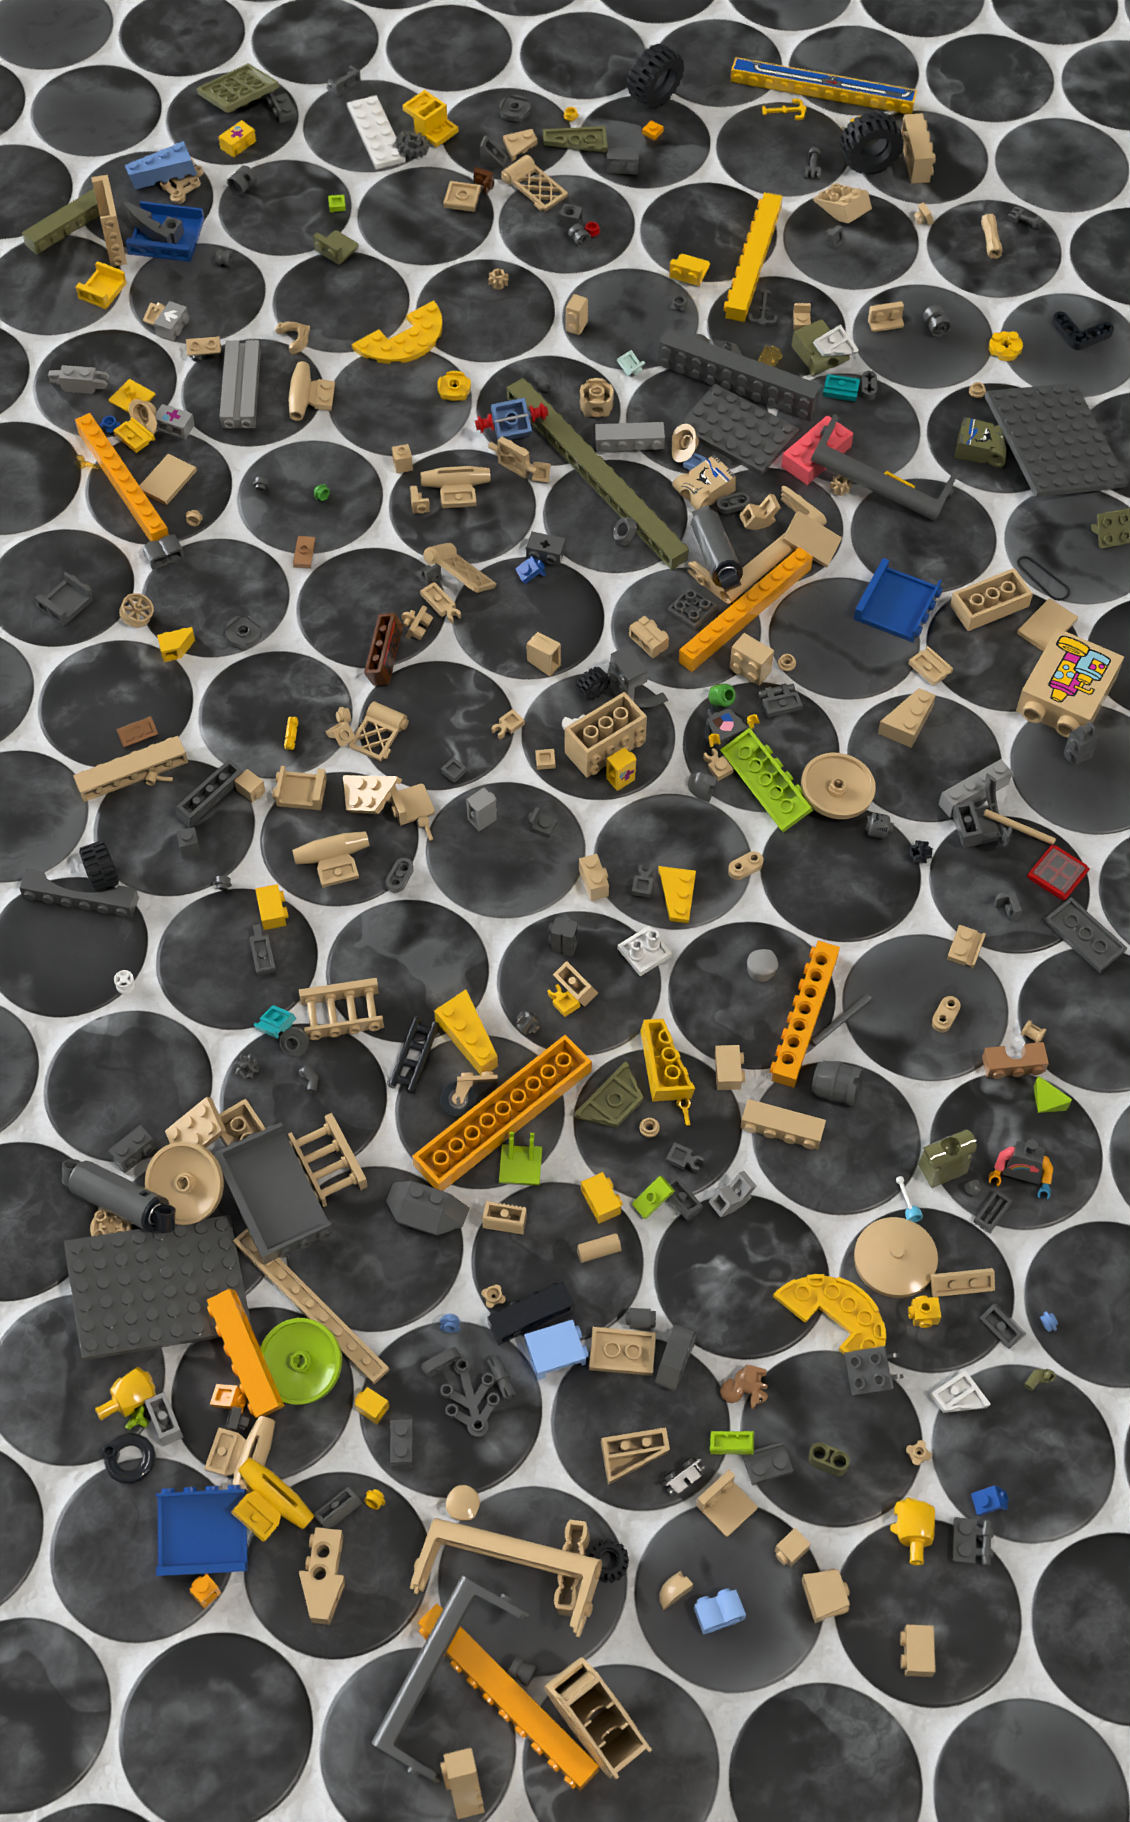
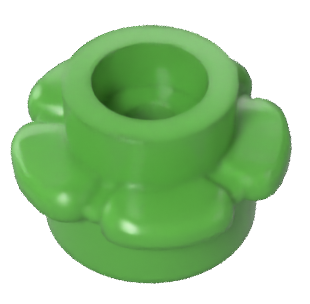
M325 484L318 485L314 489V497L317 500L324 501L330 494V490Z

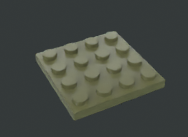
M247 63L196 89L200 96L226 113H231L236 108L245 106L252 100L260 99L263 95L274 92L275 89L279 88V83Z

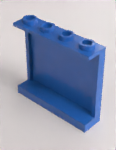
M140 201V208L152 213L153 220L161 223V226L167 216L182 220L184 234L177 244L156 242L143 234L135 226L132 238H127L126 240L128 255L191 262L204 224L203 209Z
M883 558L855 609L854 620L914 642L916 636L919 637L922 632V624H926L928 621L929 611H933L936 605L935 599L940 598L942 594V580H939L937 585L928 583L889 568V560Z
M228 1485V1490H219V1486H206V1491H197V1487H185L184 1492H175V1488L161 1489V1493H155V1497H158V1567H156V1576L248 1571L247 1527L231 1513L247 1494V1489H241V1485Z

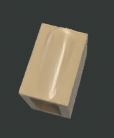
M537 632L527 643V661L551 677L561 666V644Z
M829 1569L818 1573L803 1574L801 1581L815 1623L848 1612L850 1605L847 1597L850 1595L849 1588L846 1582H842L839 1570Z

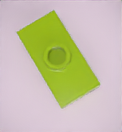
M659 1176L632 1205L644 1219H647L675 1191L663 1176Z
M711 1431L710 1454H754V1431Z

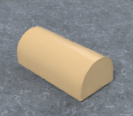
M616 1233L578 1244L577 1247L581 1263L621 1251L620 1241Z

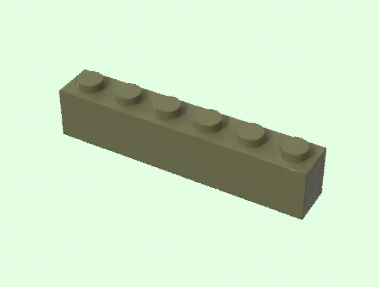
M94 188L23 231L22 235L25 245L37 255L100 216Z

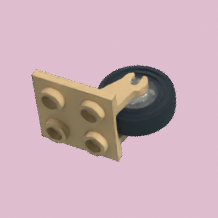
M492 1071L481 1072L480 1076H474L471 1072L461 1073V1077H457V1082L448 1084L441 1093L440 1102L443 1110L451 1117L461 1118L476 1106L477 1098L472 1088L473 1084L498 1083V1076L493 1075Z

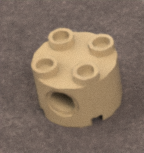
M593 378L587 380L586 384L581 385L580 408L584 416L607 417L610 415V411L613 408L614 390L611 384L606 383V380Z

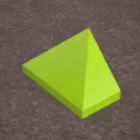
M1038 1076L1033 1087L1038 1113L1066 1111L1072 1099Z

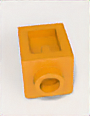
M216 1384L210 1405L215 1408L232 1409L235 1406L241 1408L242 1413L247 1402V1396L242 1393L238 1386Z

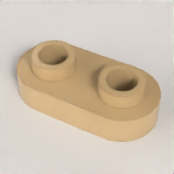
M752 851L732 861L729 864V876L735 880H741L757 872L763 866V856L758 852Z
M947 996L941 1001L932 1019V1027L936 1031L946 1032L951 1028L961 1006L957 998Z

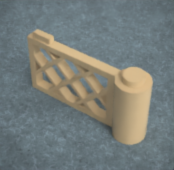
M529 155L523 156L501 172L503 182L508 185L513 184L533 201L534 206L540 211L546 212L568 196V192L538 168ZM536 172L539 177H530V175ZM528 181V185H521L519 182ZM530 181L539 182V186L530 185ZM541 182L549 183L550 187L541 186ZM530 190L539 191V195L530 193ZM541 191H550V195H541ZM552 191L559 192L561 195L553 196ZM541 199L550 200V202L544 205Z
M452 543L428 547L424 551V559L428 564L440 565L476 593L493 589L497 584L457 555L456 548Z

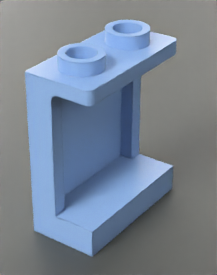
M573 1320L524 1334L525 1344L537 1380L546 1378V1373L578 1363H581L582 1366L586 1365V1358L589 1357L585 1345H581L579 1338H582L579 1326L574 1325Z

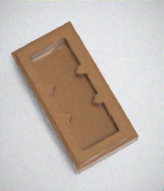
M298 536L293 567L311 569L316 543L315 537Z
M151 716L116 729L123 747L158 734Z

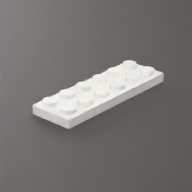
M377 95L348 102L347 108L375 169L406 162L405 156H403L404 153H399V149L395 148L396 136Z

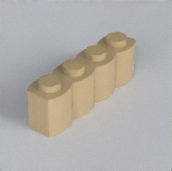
M569 1520L565 1528L566 1543L562 1550L586 1556L585 1550L590 1541L587 1524L585 1521ZM558 1574L559 1587L555 1592L554 1604L559 1615L572 1617L582 1580Z

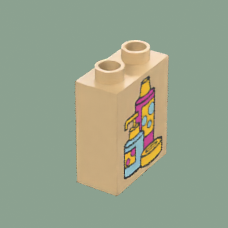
M1057 628L1022 689L1016 712L1021 713L1027 721L1046 724L1055 728L1061 736L1068 738L1070 732L1078 729L1079 726H1084L1088 722H1094L1118 677L1124 656Z

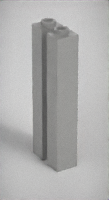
M226 340L220 406L222 428H256L261 358L259 340H246V343H239V340Z

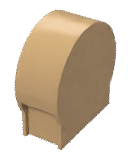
M578 1658L544 1686L547 1695L566 1724L609 1778L613 1776L617 1779L619 1777L617 1772L644 1750L648 1752L652 1750L620 1702L597 1671L584 1658Z

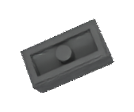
M994 1303L980 1317L1009 1349L1026 1335V1332L997 1303Z

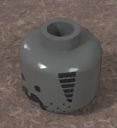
M873 813L867 817L865 831H867L870 837L885 839L888 834H892L894 823L890 822L891 819L888 815Z

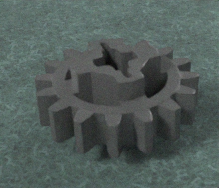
M407 130V133L404 131L401 134L398 133L395 141V148L399 149V153L403 152V156L409 155V158L414 156L415 159L418 156L423 158V155H427L430 146L426 136L422 137L421 133L416 134L415 131L411 133L409 130Z

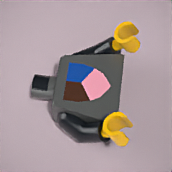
M711 707L707 711L709 718L704 727V741L709 743L710 747L714 745L718 752L747 730L748 726L752 729L754 724H760L758 716L753 714L744 717L735 712L733 713L730 709L719 712L716 707Z

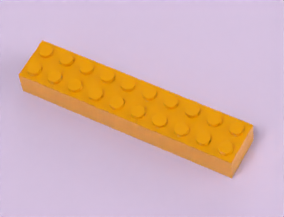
M564 1035L412 1156L413 1166L435 1189L444 1191L509 1139L510 1132L515 1134L591 1073L592 1061Z

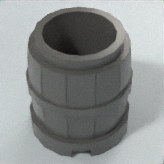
M824 1060L823 1062H818L812 1082V1093L829 1101L843 1102L846 1105L855 1107L859 1097L857 1094L862 1085L864 1070L862 1067H851L841 1062Z

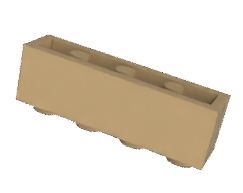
M748 1099L740 1128L749 1133L763 1134L767 1138H778L788 1144L796 1143L803 1145L807 1149H819L826 1120Z

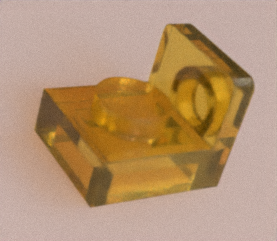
M766 345L758 361L775 367L778 359L782 358L781 351L776 346L771 345L770 347Z

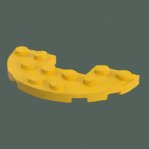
M433 300L406 315L407 320L412 325L411 328L390 339L380 330H377L353 343L352 349L366 359H375L378 363L391 364V362L395 361L405 363L422 357L436 345V341L441 336L442 315L440 309Z
M824 1274L807 1275L804 1278L791 1280L773 1294V1298L804 1323L820 1309L850 1333V1336L839 1347V1351L843 1354L885 1346L886 1329L877 1305L864 1290L846 1279L824 1276Z

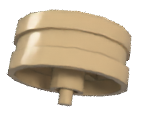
M139 593L127 595L119 609L122 621L136 628L148 624L154 612L151 600ZM128 602L131 607L124 606V604ZM147 610H148L149 615H147L146 613H144V612H142V611H147Z

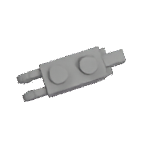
M62 365L61 370H49L48 373L49 382L61 385L63 391L93 394L95 389H105L108 384L106 381L110 376L106 372L96 371L93 367Z

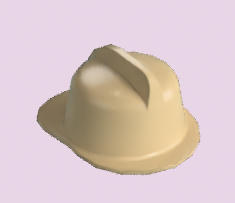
M140 399L132 400L129 405L130 416L154 435L157 429L155 417L157 410L155 406L150 402Z
M689 424L678 426L672 435V457L677 462L687 461L698 447V436L695 429Z

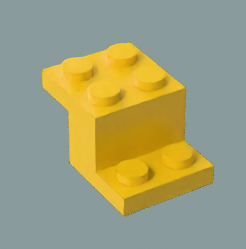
M423 90L402 105L403 111L414 118L416 134L421 133L422 137L426 136V140H429V143L436 148L459 132L458 126L447 119V104L426 90Z

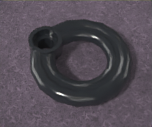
M127 1433L118 1436L111 1443L106 1444L101 1451L107 1473L112 1479L120 1483L132 1484L143 1480L150 1474L155 1465L156 1453L154 1446L148 1438L140 1434ZM135 1446L141 1450L143 1460L136 1469L125 1471L120 1468L117 1462L120 1451L125 1447ZM109 1449H113L112 1454H106Z

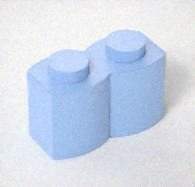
M724 1589L718 1592L716 1597L709 1598V1596H704L697 1600V1604L694 1605V1611L703 1634L711 1633L745 1620L746 1613L736 1590Z

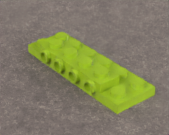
M750 727L720 749L783 833L813 811L802 796L801 787L798 784L794 786L791 782L794 780L791 774L781 769L783 764L777 757L774 759L771 756L773 751L767 744L763 745Z

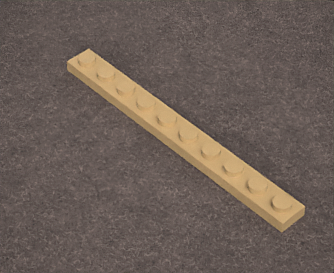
M248 1229L244 1230L233 1240L236 1247L308 1319L318 1321L332 1331L339 1342L343 1355L373 1385L389 1371V1367L280 1258L264 1265Z

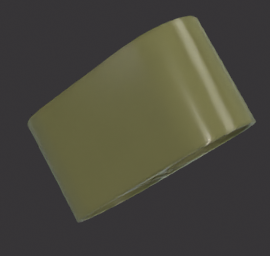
M820 1442L813 1444L810 1448L808 1460L813 1467L838 1477L843 1476L847 1472L850 1459L845 1452ZM821 1452L824 1458L817 1459L813 1453ZM841 1460L844 1463V1467L835 1466L834 1461Z

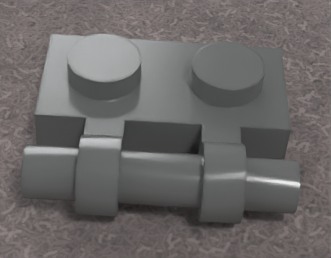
M785 683L781 684L780 687H768L763 691H758L759 698L766 697L762 699V705L768 718L799 711L803 708L799 694L795 691L794 684L787 685Z
M954 1517L952 1563L974 1566L975 1557L982 1558V1566H990L991 1558L993 1557L991 1538L994 1536L992 1521L983 1520V1528L979 1529L976 1528L977 1519ZM976 1537L982 1538V1548H976Z

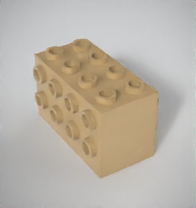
M623 692L565 728V754L586 778L595 775L600 769L607 766V758L624 747L630 752L645 743L647 716Z

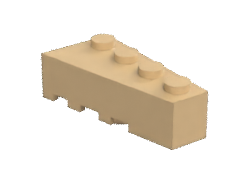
M472 1748L445 1754V1762L440 1764L446 1790L451 1789L457 1819L485 1813Z

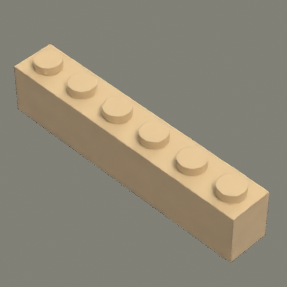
M176 736L160 743L152 744L139 751H133L126 756L115 758L110 762L99 764L89 770L81 771L73 775L83 802L144 780L151 771L160 774L186 764L188 759L179 737Z

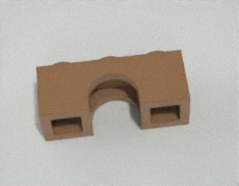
M1044 1042L1024 1044L1021 1051V1059L1010 1058L1006 1053L1005 1046L985 1048L982 1059L986 1077L1000 1079L1004 1076L1020 1077L1024 1074L1040 1075L1046 1072L1049 1062Z

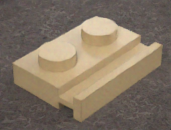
M929 646L912 657L908 663L932 686H935L953 672V668Z
M959 925L947 960L964 966L968 965L974 969L986 933L981 934L977 930Z

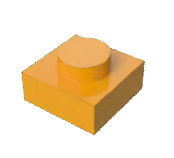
M650 121L642 129V134L653 140H656L664 132V127L653 121Z

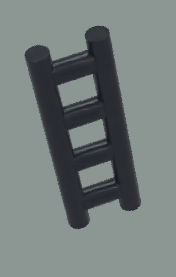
M414 1017L388 1084L393 1089L396 1088L397 1083L409 1086L407 1092L411 1094L415 1093L440 1025L437 1022H432L431 1027L420 1025L421 1019L419 1017ZM416 1032L427 1035L424 1044L413 1041ZM410 1049L421 1051L418 1061L407 1058ZM404 1066L415 1069L412 1078L401 1076Z

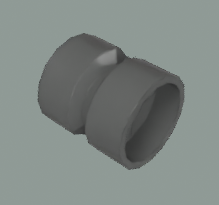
M242 165L227 179V185L234 194L241 196L257 181V177L250 167Z
M933 305L923 313V318L934 337L943 336L950 331L951 322L941 305Z

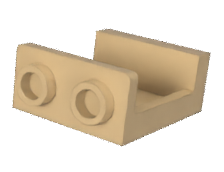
M281 766L280 772L276 774L277 788L273 789V799L276 800V805L279 807L321 810L327 781L325 769L318 768L317 774L287 772L285 766Z

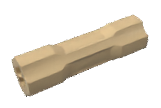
M985 214L982 216L981 223L985 233L987 253L991 259L999 258L1002 256V246L997 232L996 217L994 214Z

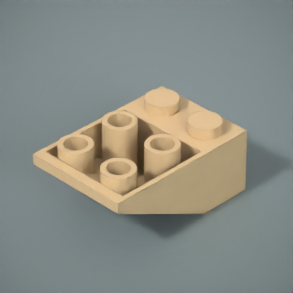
M839 183L832 184L829 189L821 191L819 195L813 198L814 202L836 220L845 223L852 222L872 209L868 191L840 185Z

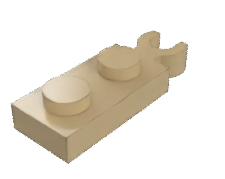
M435 582L420 590L421 596L441 617L447 615L450 623H454L452 617L454 615L459 619L461 618V612L456 609V604Z

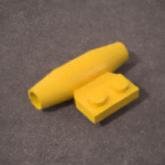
M250 1457L238 1468L237 1471L253 1492L246 1494L231 1513L263 1542L267 1540L280 1524L281 1516L301 1529H304L313 1519V1513L298 1494L271 1470Z

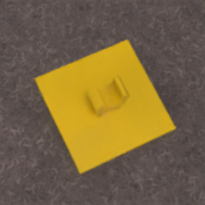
M129 379L108 399V402L129 413V405L132 400L140 399L149 402L156 393Z

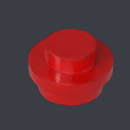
M588 222L584 227V230L590 234V237H595L600 233V227L596 222Z

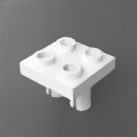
M650 926L618 944L617 948L639 976L647 973L672 956L670 950L660 940L659 932L651 929Z

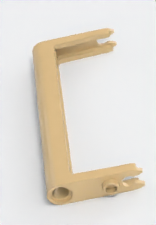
M781 487L782 498L780 500L793 511H800L822 526L826 525V518L819 510L788 487ZM784 533L742 568L741 586L727 592L724 591V588L716 586L712 581L710 572L696 561L688 563L693 570L689 569L687 572L700 585L705 586L725 603L730 604L796 549L782 541Z
M438 1518L432 1521L420 1558H417L414 1564L415 1572L410 1589H414L415 1594H418L419 1591H424L441 1545L455 1547L582 1580L570 1622V1627L574 1628L573 1632L577 1633L576 1637L581 1636L586 1618L590 1617L593 1604L591 1602L602 1568L600 1559Z

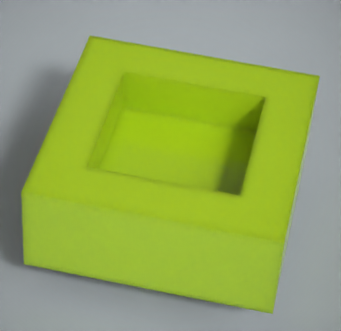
M344 195L328 196L330 212L346 211Z

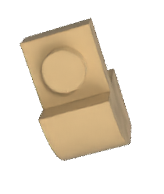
M769 494L760 505L748 504L739 516L745 528L758 530L773 524L776 521L774 515L781 507L775 495Z

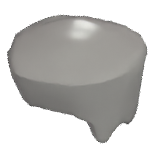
M761 949L753 951L747 959V972L753 980L758 982L768 981L775 975V971L778 968L777 957L771 950Z

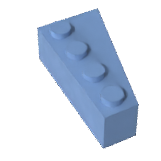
M184 141L125 165L135 189L155 185L158 181L163 183L169 182L170 178L178 177V179H182L187 174H192V176L198 175Z

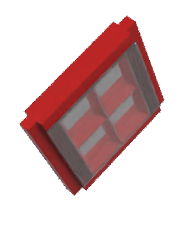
M1051 845L1027 874V877L1054 896L1066 901L1089 872L1090 868L1056 845Z

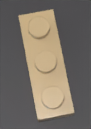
M993 1268L931 1274V1294L933 1297L995 1291V1272Z

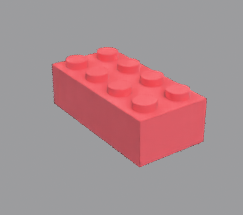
M828 415L787 449L782 456L781 467L806 485L827 469L810 460L822 438L820 433L824 425L828 426L832 419ZM837 422L826 445L844 454L852 446L853 432Z

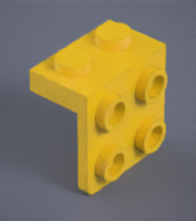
M680 254L677 260L672 259L670 262L669 278L700 286L710 267V262Z

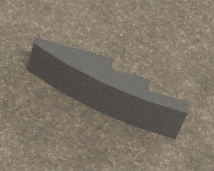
M126 201L124 202L126 216L143 234L156 242L172 243L171 234L160 229L161 223L153 220L152 213Z

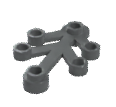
M459 1358L454 1363V1371L456 1375L461 1377L465 1396L454 1391L450 1384L442 1385L440 1393L443 1398H449L469 1409L471 1417L458 1411V1407L455 1404L446 1406V1416L451 1419L455 1418L467 1425L468 1432L472 1436L482 1437L489 1430V1423L487 1421L494 1408L500 1404L499 1395L497 1393H490L487 1397V1405L479 1415L478 1406L489 1387L494 1385V1376L491 1373H485L482 1376V1383L474 1395L469 1377L471 1364L468 1359ZM460 1363L466 1364V1367L463 1369L458 1366ZM489 1377L492 1379V1381L490 1383H486L484 1381L485 1378ZM448 1388L451 1390V1392L449 1394H444L443 1390ZM492 1397L497 1398L496 1403H491L489 1400ZM454 1408L456 1412L449 1414L448 1410ZM476 1423H481L482 1427L476 1429L474 1425Z

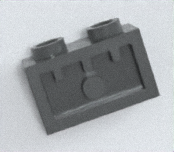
M268 93L267 103L269 107H272L273 115L278 118L280 123L298 118L297 112L287 93L278 96Z

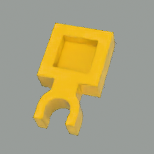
M557 984L555 985L557 992L553 993L549 989L547 991L548 996L553 999L555 1008L566 1017L580 1007V1002L569 991L563 993L561 987Z

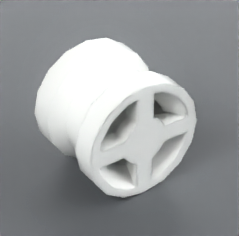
M122 970L114 976V983L119 993L130 994L134 991L136 984L130 971Z

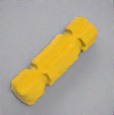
M290 716L287 722L286 739L284 742L286 750L294 749L298 718Z

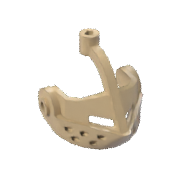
M297 322L278 323L275 327L277 334L289 331L298 332V338L289 345V352L296 354L304 350L308 344L310 326Z

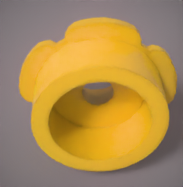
M567 107L563 115L570 122L579 116L575 107Z
M374 1489L373 1491L369 1490L366 1492L367 1495L364 1502L371 1509L378 1510L385 1504L384 1495L380 1491Z

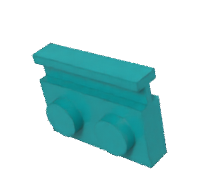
M827 374L823 397L856 402L860 379Z
M272 1005L259 1018L261 1021L253 1025L258 1031L278 1038V1034L289 1029L297 1018L293 1013Z

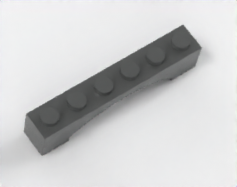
M27 868L19 887L22 897L27 900H40L47 904L56 903L64 907L73 906L85 911L95 910L102 914H116L119 917H133L139 900L136 888L118 885L116 889L105 892H78L54 884L47 879L43 871Z

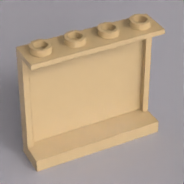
M108 175L91 177L111 267L125 265L127 261Z

